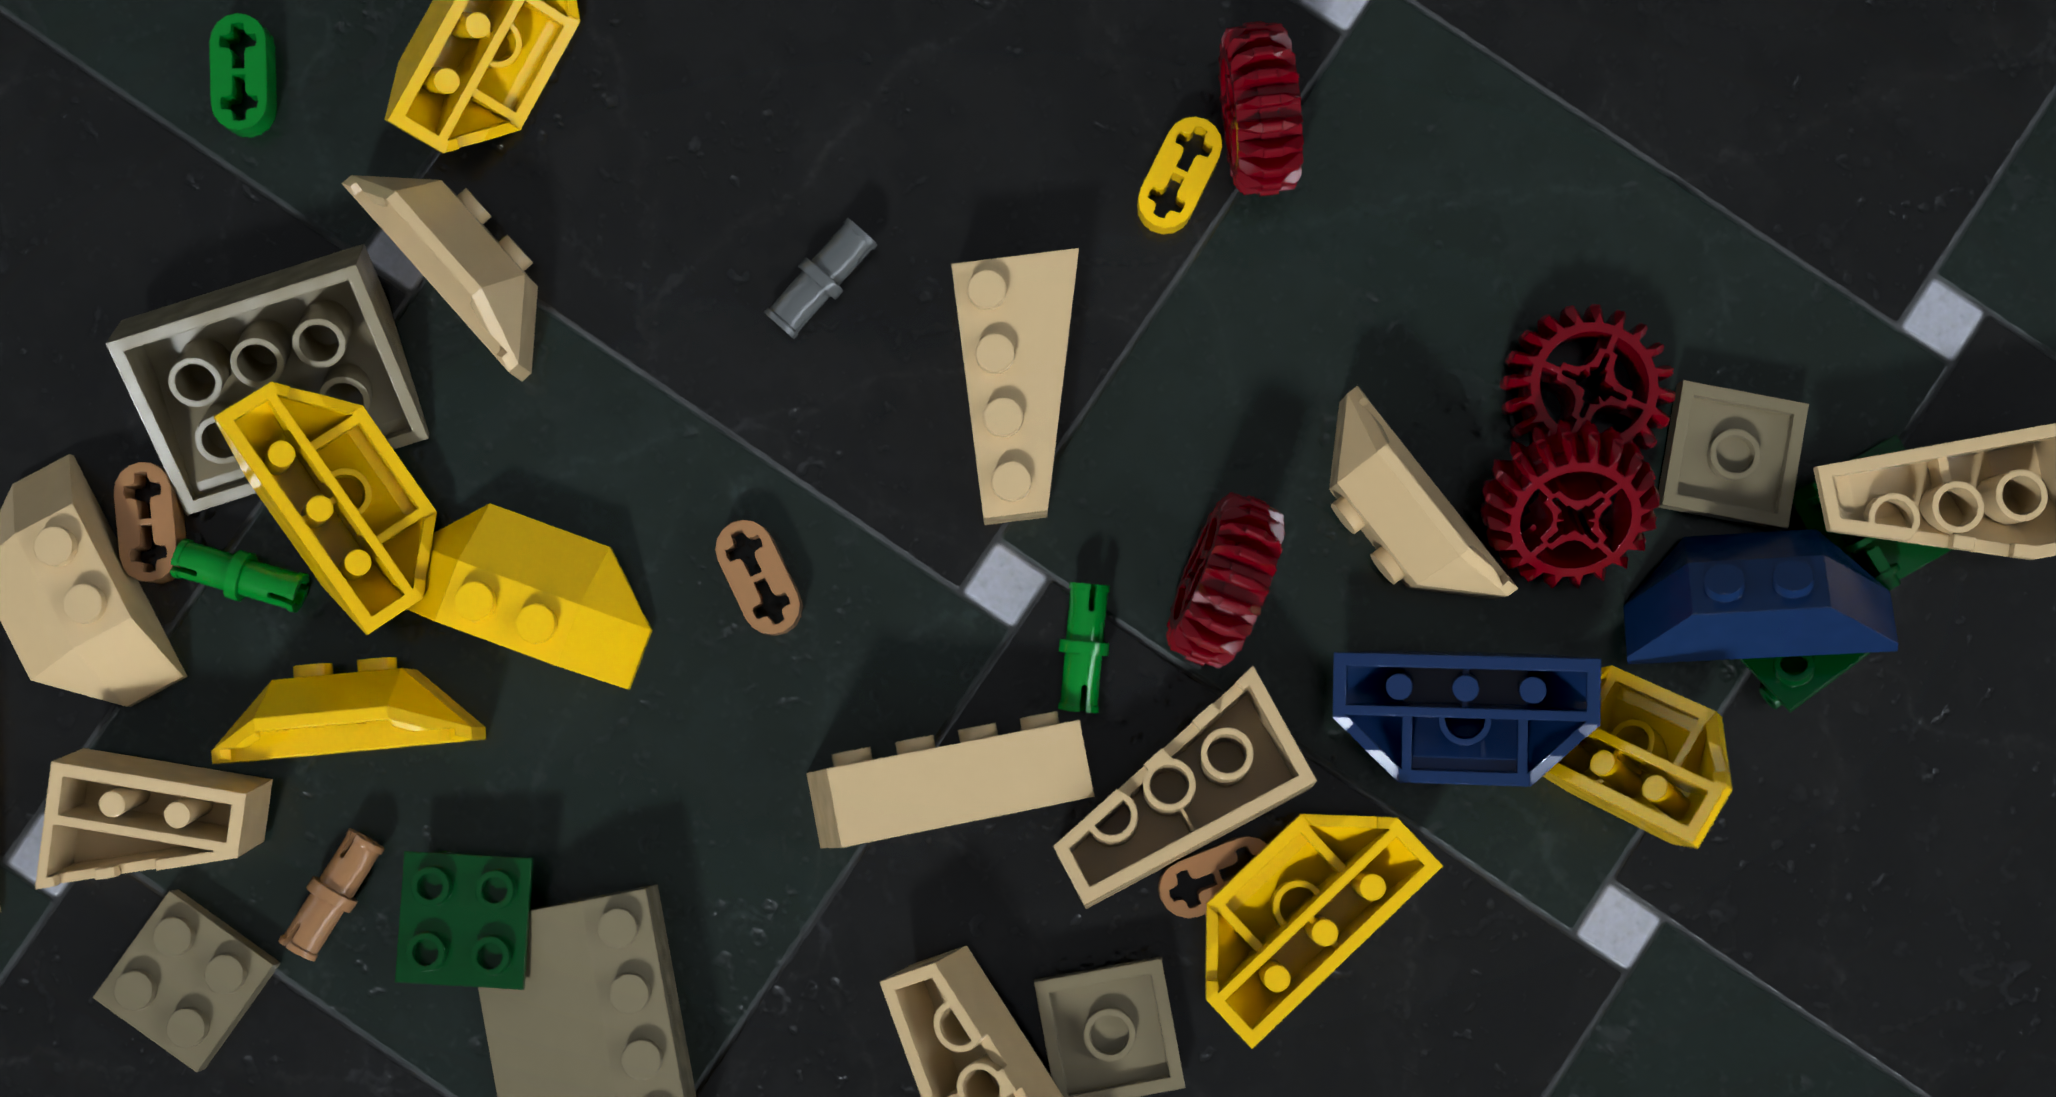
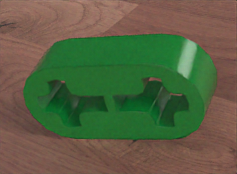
M235 13L226 15L212 29L209 41L212 112L218 122L229 131L241 137L251 138L266 132L276 118V48L273 37L258 20L248 14ZM242 32H245L256 42L255 46L245 48L244 68H242L240 57L229 49L230 44L240 42ZM242 83H245L246 94L257 102V108L247 109L246 119L244 120L231 110V105H237L242 102Z

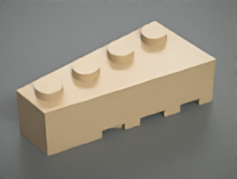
M1079 248L951 264L985 525L1047 517Z
M1252 666L1230 689L1192 720L1189 726L1168 745L1152 756L1139 771L1119 789H1116L1053 847L1087 909L1313 788L1317 780L1257 671Z
M1055 711L1019 718L1022 731L998 735L996 723L958 730L960 743L936 747L934 735L895 742L897 755L873 760L870 747L831 754L833 768L806 773L820 848H843L1095 797L1080 720L1059 723L1058 713Z
M967 946L914 963L880 981L921 1097H1064Z

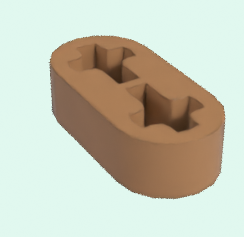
M146 462L129 465L120 472L114 486L120 561L128 575L138 581L163 584L175 579L170 574V570L174 567V565H171V559L179 542L186 538L184 509L164 467ZM146 477H148L150 482L161 485V495L152 496L150 499L151 518L149 517L147 502L135 498V490L145 487ZM151 528L155 545L164 546L167 549V557L156 561L155 571L152 564L142 563L141 552L150 550L152 546Z
M740 520L730 523L718 536L715 551L718 562L745 619L752 628L763 634L777 636L789 632L800 620L803 604L798 589L774 539L764 527L754 521ZM741 533H744L750 540L760 538L763 546L755 551V558L762 572L753 576L748 565L743 560L736 559L732 561L730 559L729 553L737 548L735 537ZM765 580L776 596L787 595L789 597L790 604L782 609L784 620L777 624L768 616L761 618L757 616L756 609L764 604V599L757 584Z
M1238 836L1175 861L1166 866L1160 875L1158 892L1161 901L1167 910L1179 917L1194 918L1206 914V902L1235 876L1222 879L1219 870L1231 866L1238 861L1236 850L1246 847L1250 854L1257 855L1267 844L1256 837ZM1186 870L1193 879L1212 873L1215 883L1197 891L1199 902L1188 906L1183 898L1172 900L1169 890L1178 885L1176 874Z

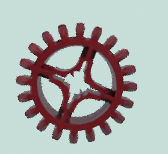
M1256 21L1242 23V26L1226 28L1219 45V82L1227 161L1230 164V175L1233 178V183L1243 195L1259 194V197L1278 195L1279 191L1293 190L1302 175L1301 165L1304 162L1302 123L1304 121L1301 111L1302 97L1299 91V74H1297L1295 54L1292 52V40L1281 23Z
M1591 304L1587 307L1583 320L1579 311L1573 305L1566 306L1561 310L1560 323L1550 314L1544 315L1537 321L1540 335L1526 330L1518 338L1521 347L1526 353L1512 351L1505 359V363L1510 368L1521 374L1508 375L1500 380L1501 389L1518 393V398L1507 401L1502 405L1503 414L1512 415L1520 412L1524 421L1511 429L1513 437H1521L1529 431L1533 434L1534 426L1542 430L1546 437L1556 434L1558 424L1551 418L1544 406L1540 391L1541 381L1544 382L1543 389L1555 395L1560 402V419L1569 424L1573 433H1577L1587 419L1591 421L1594 413L1608 417L1619 414L1628 418L1624 426L1619 430L1623 441L1631 440L1632 443H1635L1644 450L1653 448L1657 444V440L1650 428L1662 429L1668 426L1670 421L1667 414L1658 409L1656 405L1669 404L1675 400L1676 395L1674 391L1660 388L1658 382L1672 376L1674 368L1668 365L1655 367L1652 360L1664 351V344L1656 342L1645 348L1639 340L1646 335L1648 330L1647 324L1639 323L1628 332L1623 329L1626 321L1625 311L1616 310L1604 323L1600 304ZM1571 342L1595 344L1592 353L1585 357L1581 366H1574L1565 362L1556 366L1546 362L1549 354L1557 346ZM1616 358L1626 368L1633 391L1620 385L1615 378L1614 365ZM1593 371L1590 380H1592L1590 391L1598 395V397L1584 404V400H1582L1584 389L1576 384L1590 376V373Z
M1560 419L1556 434L1547 437L1542 430L1534 426L1532 434L1534 442L1527 447L1512 440L1509 450L1513 460L1494 459L1492 470L1496 479L1484 481L1482 491L1486 502L1481 504L1482 508L1480 509L1484 525L1487 526L1485 532L1489 544L1495 548V551L1499 552L1501 561L1507 565L1508 569L1518 566L1521 576L1525 577L1528 582L1541 574L1544 583L1548 584L1551 589L1555 587L1562 577H1568L1569 582L1579 589L1583 575L1593 573L1595 577L1604 582L1606 575L1605 567L1614 563L1627 569L1629 560L1626 554L1627 550L1645 551L1646 539L1643 532L1657 529V517L1653 509L1660 506V495L1654 485L1655 474L1649 462L1644 461L1642 453L1635 443H1632L1631 440L1624 442L1620 433L1612 427L1599 434L1596 425L1592 424L1588 419L1577 433H1573L1569 424ZM1539 489V497L1528 506L1530 513L1521 519L1525 504L1530 496ZM1617 492L1612 507L1610 508L1608 513L1600 520L1599 518L1601 513L1610 504H1612L1610 497Z
M1230 492L1216 503L1214 511L1209 513L1204 528L1200 530L1187 565L1183 569L1180 584L1176 589L1175 600L1170 608L1171 616L1167 623L1168 631L1166 636L1168 645L1172 651L1184 655V659L1202 666L1208 664L1219 669L1235 658L1236 653L1242 650L1246 637L1251 634L1253 624L1261 613V607L1269 593L1272 578L1277 571L1276 565L1283 551L1281 544L1285 537L1283 514L1269 507V504L1250 495L1244 497Z

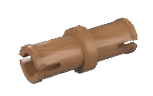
M351 828L345 833L344 840L320 877L313 876L309 881L306 889L310 894L286 932L278 940L288 950L310 961H316L319 951L343 913H351L358 903L354 895L379 855H382L385 850L382 845L377 844L373 839Z

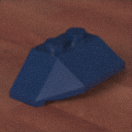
M1817 529L1683 537L1623 606L1627 665L1898 651V638L1890 591Z
M1406 650L1334 652L1333 719L1347 730L1397 782L1531 787L1585 737H1588L1600 726L1601 658L1531 653Z

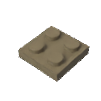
M1686 380L1677 383L1658 490L1660 495L1659 508L1780 531L1788 529L1809 404Z
M179 889L171 890L93 998L197 1073L206 1069L281 962Z
M1160 956L1034 980L1051 1078L1064 1097H1140L1186 1088L1162 958Z

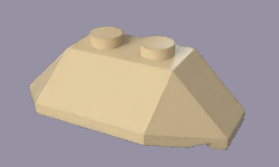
M351 175L341 183L505 369L522 382L531 375L538 286L525 270L533 262L508 234L498 242L483 224L492 216L473 194L465 188L456 195L442 180Z
M1356 386L1347 393L1339 402L1329 486V490L1337 500L1331 504V507L1339 520L1351 533L1356 534L1361 530L1376 548L1370 556L1379 571L1392 584H1396L1401 580L1407 589L1493 600L1507 597L1518 589L1516 584L1473 533L1374 408L1359 386Z
M68 454L13 483L0 510V621L30 680L118 705L132 707L188 677L139 581L129 576L123 569L119 557L118 540L74 455Z

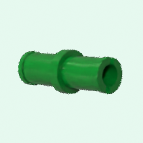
M184 538L177 545L171 559V565H174L170 570L172 577L177 579L183 578L223 590L225 598L240 602L245 597L297 613L303 606L309 590V586H306L310 581L308 574L303 572L297 573L259 562L256 554L244 550H239L232 554L194 543L193 540Z
M1069 582L1070 599L1066 639H1060L1059 652H1065L1061 699L1058 709L1099 713L1098 698L1102 656H1109L1110 643L1104 642L1108 592H1110V585Z

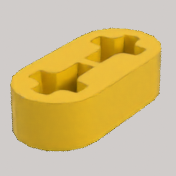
M1188 117L1175 123L1168 132L1140 189L1137 211L1143 225L1152 232L1170 234L1182 229L1190 220L1206 188L1222 150L1221 135L1216 126L1207 119ZM1194 134L1200 135L1204 138L1202 149L1210 155L1208 157L1197 155L1188 172L1178 168L1184 148L1176 142L1179 139L1189 142ZM1172 179L1181 184L1177 192L1175 204L1183 210L1180 213L1170 210L1165 218H1161L1154 214L1156 203L1149 199L1151 194L1161 197Z

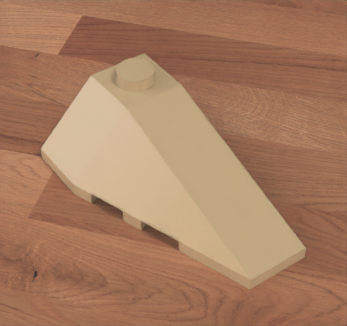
M2056 423L1813 468L1825 527L1828 532L2025 560L2056 556Z

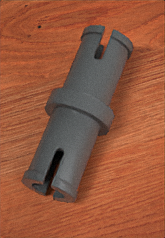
M849 218L845 219L840 229L812 260H809L807 257L804 258L798 265L802 270L801 273L777 300L764 311L768 317L793 339L798 336L797 333L830 296L836 300L844 290L840 285L868 253L878 246L869 235Z

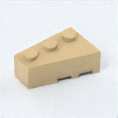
M87 748L51 761L35 890L55 887L67 882L93 878L100 880L131 872L156 869L157 871L238 858L265 840L273 779Z

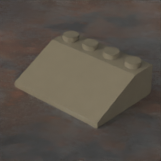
M365 244L121 320L106 342L107 348L186 515L256 494L217 426L214 416L271 381L290 386V388L363 405L393 449L429 439L428 427L391 308Z
M658 884L530 909L525 989L478 987L497 1097H696Z

